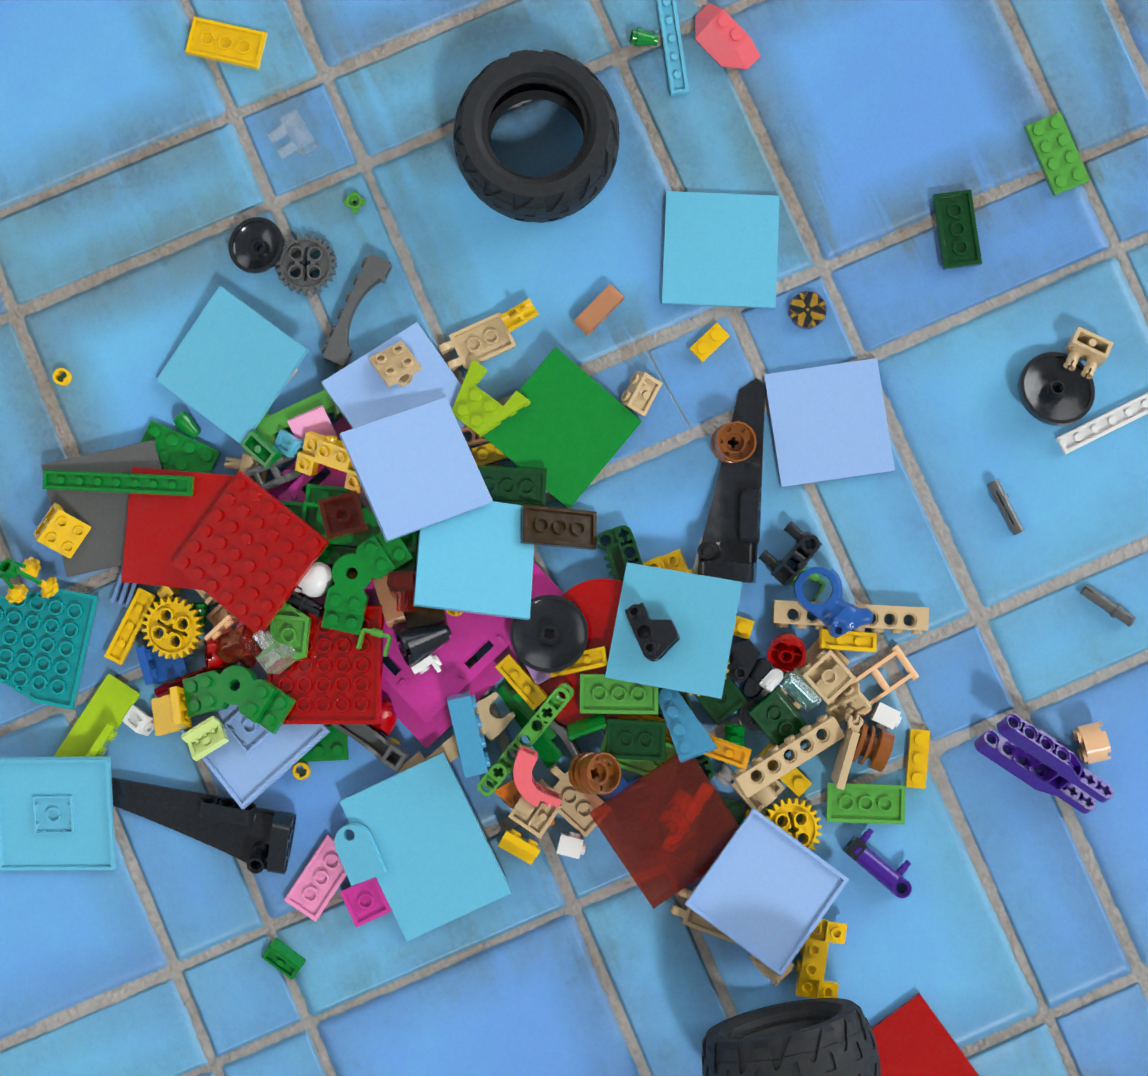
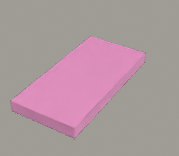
M328 834L284 899L285 902L315 922L347 876L335 849V839Z

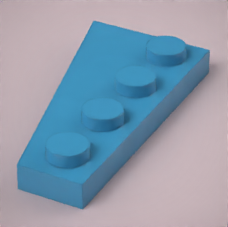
M659 688V705L680 762L682 763L718 749L680 693L675 690Z

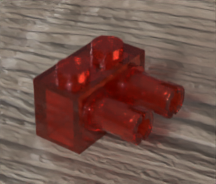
M416 571L389 572L387 586L390 592L396 594L397 612H416L415 606H413Z
M245 624L223 634L214 653L228 664L238 661L251 669L257 661L262 664L267 658V652L257 646L259 636Z

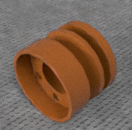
M739 421L729 422L718 427L712 434L710 441L711 451L714 456L721 462L728 464L744 461L749 458L755 451L757 444L753 429L746 423ZM731 440L735 445L731 446L728 444V441Z
M863 723L859 731L860 736L852 762H855L858 758V764L862 765L868 758V768L882 772L891 755L895 735L882 729L875 736V727L870 726L868 729V724Z
M585 752L573 758L569 766L568 775L571 785L579 793L605 795L617 788L621 779V768L617 759L609 753Z

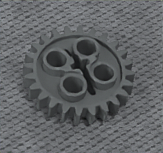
M306 233L305 238L298 234V240L291 237L292 243L290 244L285 241L284 243L287 247L283 249L280 261L276 263V266L280 267L276 269V272L281 274L278 278L280 281L284 280L283 285L285 287L289 285L291 292L296 288L298 295L303 290L305 296H307L308 291L315 295V289L322 292V285L328 288L326 282H333L330 275H336L332 268L338 267L336 263H333L337 258L336 256H331L334 250L333 248L328 249L329 243L323 244L324 239L322 237L317 241L315 234L310 239L308 233ZM308 248L307 260L310 265H307V281H304L306 270L303 265L306 264L305 249ZM296 251L302 252L301 257L298 259L293 258V254ZM315 252L321 253L318 259H312V254ZM295 270L301 271L300 276L296 278L292 277V273ZM313 271H320V275L317 278L311 277Z

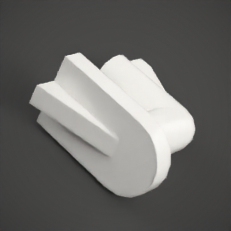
M772 669L759 683L764 688L761 691L762 698L769 692L771 693L783 680V672L781 670Z

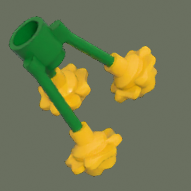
M32 556L29 559H24L23 563L13 561L10 558L0 563V578L9 586L8 593L5 596L9 603L22 602L29 590L24 584H12L8 578H16L18 575H21L37 583L41 587L42 598H49L58 592L57 578L49 577L46 581L37 579L36 577H38V573L41 570L40 560Z

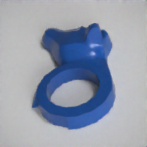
M811 567L807 570H802L798 574L793 590L797 602L803 609L823 622L831 637L838 638L860 626L872 623L874 616L871 610L858 608L842 599V581L833 568L829 571L823 567ZM811 574H822L831 583V595L824 603L814 604L808 601L803 594V583Z

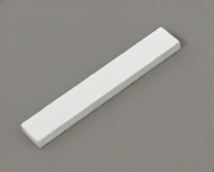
M1148 392L1055 438L1063 455L1148 414Z

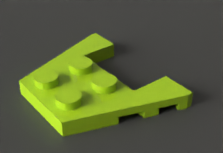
M473 359L452 411L457 420L482 437L500 425L501 421L509 416L512 417L517 413L516 411L524 406L527 407L531 402L518 391L514 392L504 406L476 386L488 370Z

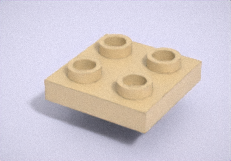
M403 341L369 357L370 364L387 387L396 383L401 387L406 386L412 381L413 374L422 370L421 365Z
M757 770L751 773L752 780L758 777L759 773ZM777 779L754 795L746 798L742 795L735 781L730 784L751 809L755 808L759 812L774 801L785 789Z
M521 796L508 817L541 839L562 805L560 804L559 808L556 806L549 807L540 800L538 807H536Z

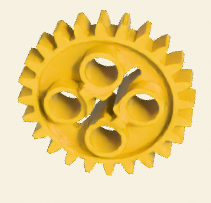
M173 596L167 599L161 598L160 602H154L155 607L148 608L151 614H144L148 620L142 622V624L147 626V628L142 629V632H147L143 639L150 640L147 646L153 645L152 652L159 651V657L165 655L166 659L172 657L173 660L178 659L179 656L181 658L186 657V653L192 654V649L198 648L195 642H202L198 636L204 634L200 627L205 625L199 623L203 616L197 617L196 614L199 612V609L192 610L194 604L187 605L188 599L181 601V597H175L174 599ZM167 611L171 613L170 620L166 617ZM184 619L188 622L187 628L183 626ZM160 628L163 630L162 637L159 635ZM176 636L180 639L179 645L175 642Z
M786 797L785 803L783 800L778 799L779 805L771 803L773 809L766 808L768 816L764 815L797 841L799 834L803 833L804 839L800 843L808 849H816L813 843H820L816 836L822 835L820 832H817V829L822 828V825L816 823L820 820V817H814L817 811L810 810L811 804L805 805L804 800H800L798 803V798H793L791 802V799ZM801 813L802 820L800 823H797L796 817ZM783 816V823L778 825V817Z

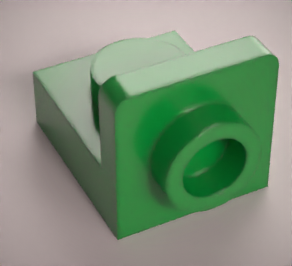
M726 724L724 740L744 747L745 726Z

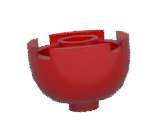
M791 633L779 634L769 644L767 659L768 661L770 660L773 664L772 667L775 669H779L782 672H793L794 669L798 667L800 669L806 661V647L797 635Z
M223 635L216 640L211 638L206 641L204 639L207 672L226 668L230 663V658L234 657V645H230L229 640Z
M383 700L381 724L371 725L379 732L389 736L396 725L397 717L396 713L391 709L393 705Z

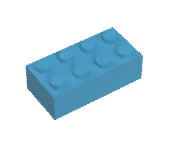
M470 691L447 696V703L465 778L488 773L487 767L491 765L488 752L483 751V748L486 747L484 734H479V729L482 728L479 714L475 715L474 712L475 709H478L475 695L471 696Z

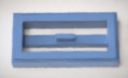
M121 568L111 603L129 608L138 584H132L127 602L125 603L124 599L130 584L125 583L118 601L117 599L123 584L121 582Z

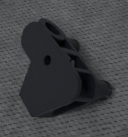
M792 521L784 528V531L796 540V544L787 555L778 561L768 550H765L758 558L771 569L770 574L784 587L808 564L810 558L822 546V543L815 535H812L809 531L803 532ZM811 540L813 548L807 549L805 541ZM789 559L796 563L792 567L794 571L785 564Z
M643 602L633 604L625 610L641 651L648 660L653 662L659 661L680 639L674 622L672 620H651ZM645 631L649 632L648 636H644Z
M750 640L731 645L728 661L730 664L727 667L729 672L727 675L733 682L740 683L745 681L760 655V652Z

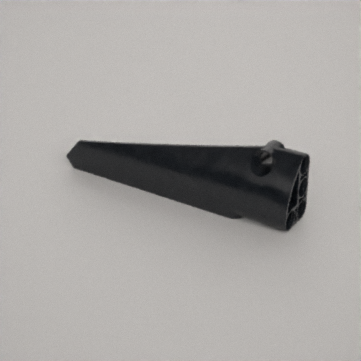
M757 378L739 390L732 422H743L753 429L757 441L756 448L753 454L744 461L729 464L722 462L704 535L697 549L699 555L698 575L740 581L742 583H756L757 545L760 541L766 389V386ZM731 440L728 441V444L731 446L735 445ZM710 546L712 553L709 556H704V548Z
M111 777L113 806L173 829L247 863V869L251 873L258 874L264 869L267 872L285 875L294 837L296 814L259 808L253 802L245 809H241L233 798Z

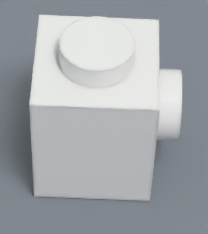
M876 702L869 719L877 723L876 727L887 731L888 728L892 730L894 727L897 728L902 717H900V711L881 702Z
M570 831L569 834L561 832L556 854L579 859L580 854L584 855L587 844L583 843L584 838L580 837L581 834Z

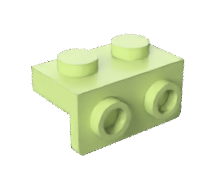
M214 716L207 718L181 735L182 740L188 744L192 759L195 761L200 760L229 742L224 724Z

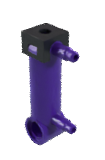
M871 828L865 831L860 838L854 835L842 851L898 898L908 897L912 887L910 882L903 877V874L908 870L911 863L906 860L895 870L865 844L874 832ZM904 883V890L897 892V884Z

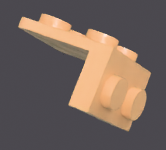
M219 604L206 616L214 628L204 639L206 641L211 638L216 640L221 635L228 634L233 629L231 626L234 623L238 624L239 619Z

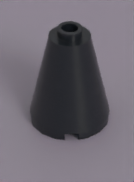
M443 623L395 631L396 641L399 642L401 647L399 648L400 653L409 667L414 666L450 640L449 636L452 635L449 626Z

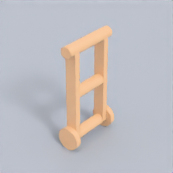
M898 644L891 648L892 653L858 675L857 679L852 683L858 682L869 673L873 675L883 692L869 701L871 705L910 678L915 680L919 677ZM896 655L908 674L889 686L877 668ZM871 707L870 710L860 714V717L869 713L873 708Z

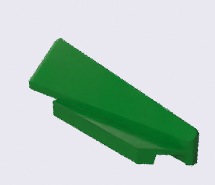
M506 680L497 688V691L510 712L513 711L516 714L514 718L521 729H523L537 711H533ZM534 721V726L537 729H542L541 721ZM547 727L532 745L547 768L564 756V753L552 741L557 734L550 727Z

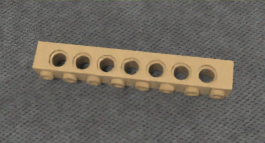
M772 600L771 623L776 624V627L788 628V624H793L798 629H807V625H813L818 630L826 629V626L818 618H815L814 621L808 620V611L803 609L797 601ZM812 602V603H814V604H821V603H824V602ZM853 604L858 608L871 610L874 616L871 624L860 626L853 631L865 632V628H872V632L884 633V629H892V633L903 634V630H911V634L923 635V631H928L929 608ZM790 609L795 610L797 613L795 620H790L787 616ZM886 614H890L893 618L890 625L884 622ZM906 615H909L912 619L909 626L903 622V618Z

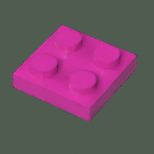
M376 877L340 892L356 928L392 911Z

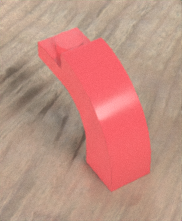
M520 745L515 755L513 769L514 782L519 793L526 801L538 807L541 800L549 807L556 806L559 808L562 802V794L539 785L533 777L532 770L538 759V752Z

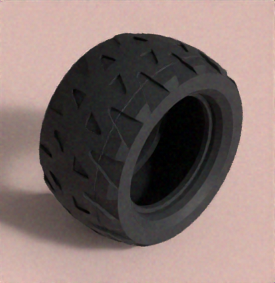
M543 49V52L521 50L510 53L508 57L494 60L469 84L455 115L453 127L454 149L460 171L468 186L490 208L518 221L551 222L573 215L583 209L596 198L610 179L619 150V120L614 103L606 88L595 74L582 63L556 51ZM527 100H548L563 106L576 118L582 129L584 140L577 156L568 166L554 174L542 177L518 174L504 166L491 149V134L498 119L512 106Z
M815 998L758 1008L719 1022L706 1032L702 1040L703 1076H881V1064L875 1035L861 1007L848 999Z

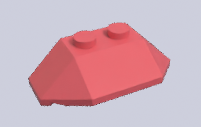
M708 3L695 16V41L721 67L747 70L761 57L750 36L724 9Z

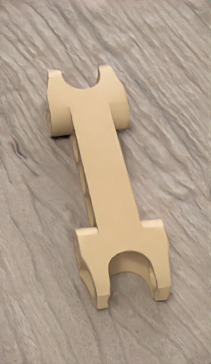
M496 691L488 697L477 702L478 709L474 710L475 715L479 714L482 728L479 729V734L483 733L490 742L503 732L509 722L516 716L513 711L503 718H496L491 714L490 706L499 696ZM455 734L426 759L420 751L403 765L398 773L444 751L451 763L459 756Z

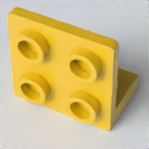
M54 502L33 535L37 542L67 558H71L91 527L64 512L62 506Z
M178 686L171 687L170 694L151 700L156 736L192 728L183 688Z

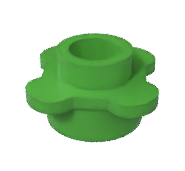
M353 191L343 203L351 209L352 213L357 214L359 209L366 205V200L361 198L357 191Z

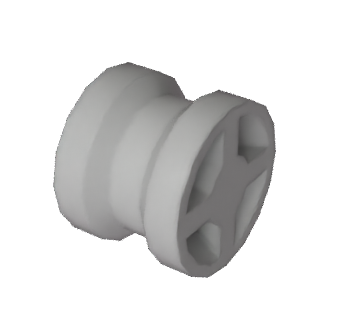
M723 764L719 772L714 773V776L725 787H728L731 780H733L731 775L735 773Z

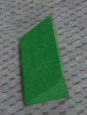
M250 430L240 444L266 469L283 455L281 451L258 431Z
M594 714L570 723L567 726L569 739L573 740L607 727V720L604 714Z
M277 938L271 942L261 957L291 980L294 979L306 962V959Z

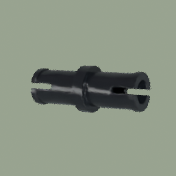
M295 592L286 601L299 607V610H306L317 617H320L322 615L320 612L323 613L324 611L323 605L310 600L308 596L303 597Z

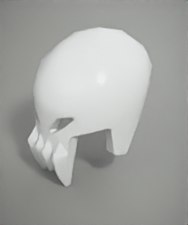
M315 562L294 592H301L309 597L324 595L328 592V588L333 586L334 581L331 568L325 563Z

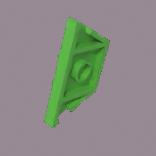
M287 602L270 623L265 671L268 672L307 657L311 617Z

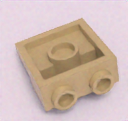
M823 649L816 654V661L812 664L808 662L801 668L802 673L800 677L829 705L857 678L832 650L828 649L825 651Z

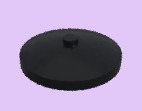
M1047 352L1034 357L1023 368L1018 380V393L1025 409L1037 420L1052 426H1067L1079 421L1091 409L1095 399L1093 378L1087 379V374L1085 377L1081 375L1084 365L1078 361L1074 371L1068 370L1070 365H1068L1067 369L1064 368L1063 365L1068 355L1060 352Z
M543 595L531 599L530 619L513 618L510 629L511 644L517 657L524 665L541 673H558L572 667L584 654L589 636L588 625L582 611L570 600L556 595Z

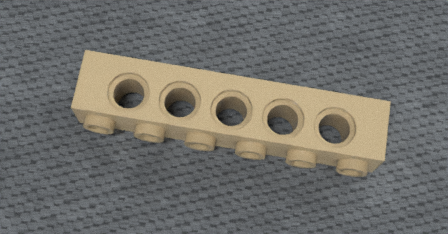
M829 714L821 715L816 719V723L802 727L800 729L801 732L797 735L786 737L781 745H774L767 750L768 753L765 755H758L751 760L752 763L747 765L746 769L737 768L735 774L731 776L742 795L749 798L844 738L845 734L835 717ZM819 729H822L823 736L818 739L816 733ZM806 739L807 746L804 749H801L800 743L802 740ZM790 749L791 756L785 759L784 752ZM770 760H774L775 765L772 769H768L767 764ZM757 770L759 773L758 777L752 780L751 773Z

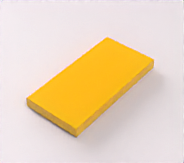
M194 16L185 53L187 55L259 70L267 33Z

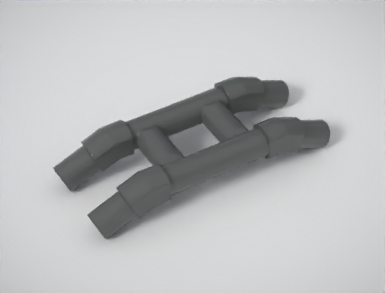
M284 454L268 468L275 479L265 484L259 474L268 470L264 466L258 465L244 471L245 474L250 478L252 477L255 482L267 491L304 474L298 471H290L281 475L277 466L294 459Z
M555 720L552 721L548 727L560 736L572 758L581 754L582 752L575 739H569L567 726Z

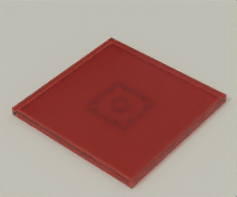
M675 754L589 812L653 909L706 874L739 828L738 823L696 759L692 758L681 763L678 754Z

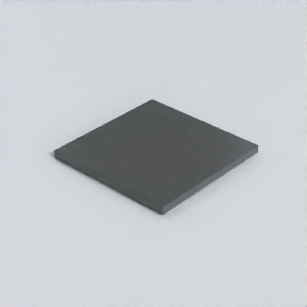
M155 440L41 465L42 470L131 474L132 467L162 469ZM47 489L51 506L54 502L61 505L64 512L91 527L71 558L62 555L67 577L123 565L129 493Z

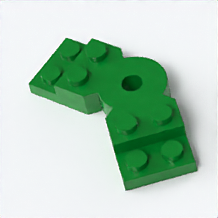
M382 532L358 545L356 554L343 555L335 562L332 569V578L335 584L328 588L321 627L360 635L369 599L364 589L369 586L372 578L382 579L414 558L401 537L386 542ZM352 567L358 572L355 579L350 578L348 575V571Z
M230 666L222 672L213 670L182 679L188 717L193 718L226 710L230 704L238 705L239 712L252 722L260 724L272 734L278 732L296 700L265 679L257 680V674L252 669L244 666ZM239 681L240 688L237 690L236 684Z

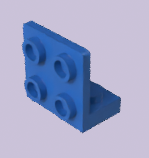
M175 638L177 645L180 644L179 638ZM153 645L135 648L146 685L157 684L188 674L184 657L181 658L179 656L178 659L174 660L172 657L166 659L165 655L159 657V651L152 652Z

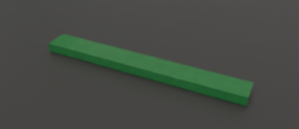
M43 470L42 489L193 496L194 477Z

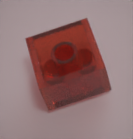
M356 490L318 500L327 539L330 541L369 531L360 494Z

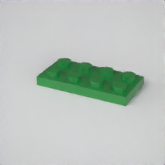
M152 420L140 442L155 440L161 467L175 471L212 474L222 453Z

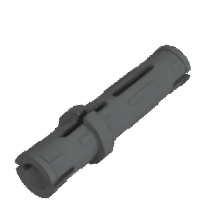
M997 479L987 484L995 498V504H998L1013 535L1023 532L1025 529L1022 527L1008 500L1009 496L1005 494L999 480Z
M1088 584L1083 587V591L1080 594L1107 611L1110 617L1117 618L1128 627L1134 623L1133 620L1136 617L1124 610L1122 605L1115 604Z

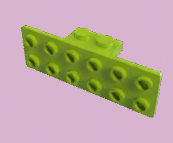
M108 674L53 757L104 756L107 751V745L116 738L117 730L123 723L122 720L141 694L112 674Z

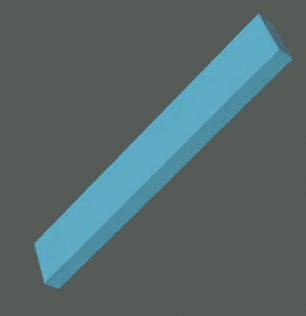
M656 0L670 96L689 94L676 0Z

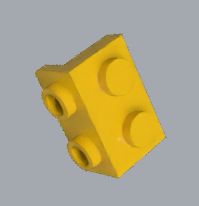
M513 828L512 830L507 829L498 846L531 865L541 850V847L538 846L539 843L531 838L527 840L521 837L522 833Z

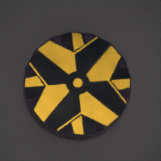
M804 291L793 297L789 304L788 314L795 326L809 330L823 322L827 307L819 294Z

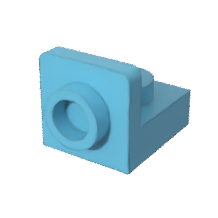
M280 429L274 446L285 456L297 458L298 452L303 449L304 439H297L288 431Z

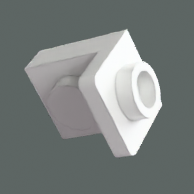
M429 654L417 664L411 666L414 674L418 672L422 674L430 669L429 665L432 664L439 673L442 663L437 655L432 656V654Z
M135 705L131 706L122 722L138 734L149 736L154 730L153 717L147 715Z

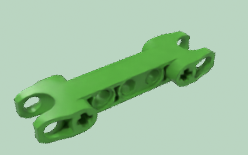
M322 386L323 391L272 415H269L267 411L254 431L260 432L274 445L280 429L288 432L292 431L287 422L288 419L320 405L324 406L327 414L333 412L335 418H342L344 416Z
M567 682L560 684L552 692L522 731L488 770V773L480 780L477 790L485 797L492 795L513 770L515 758L510 756V750L517 751L520 745L531 748L573 697L574 688ZM559 692H563L566 698H561ZM535 720L541 721L542 729H537L534 726ZM522 735H527L530 738V743H524ZM482 785L485 786L489 791H485Z

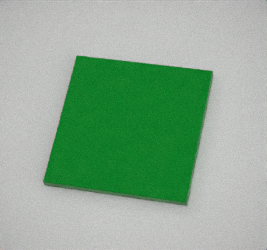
M554 347L518 390L531 403L527 407L524 406L516 411L517 413L512 417L509 416L501 421L500 425L483 435V437L518 467L547 468L546 491L566 508L570 509L642 421L557 347Z

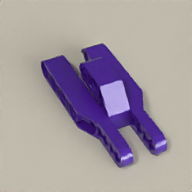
M1009 714L997 723V730L1001 735L988 730L975 740L974 745L979 753L1035 790L1057 796L1081 813L1087 814L1096 808L1095 799L1104 803L1114 796L1112 787L1085 769L1075 754L1068 750L1067 746L1015 714Z

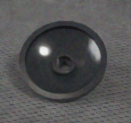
M253 217L241 222L234 229L229 240V254L233 263L239 269L252 274L263 273L271 269L279 261L284 249V239L279 227L269 219L262 217Z

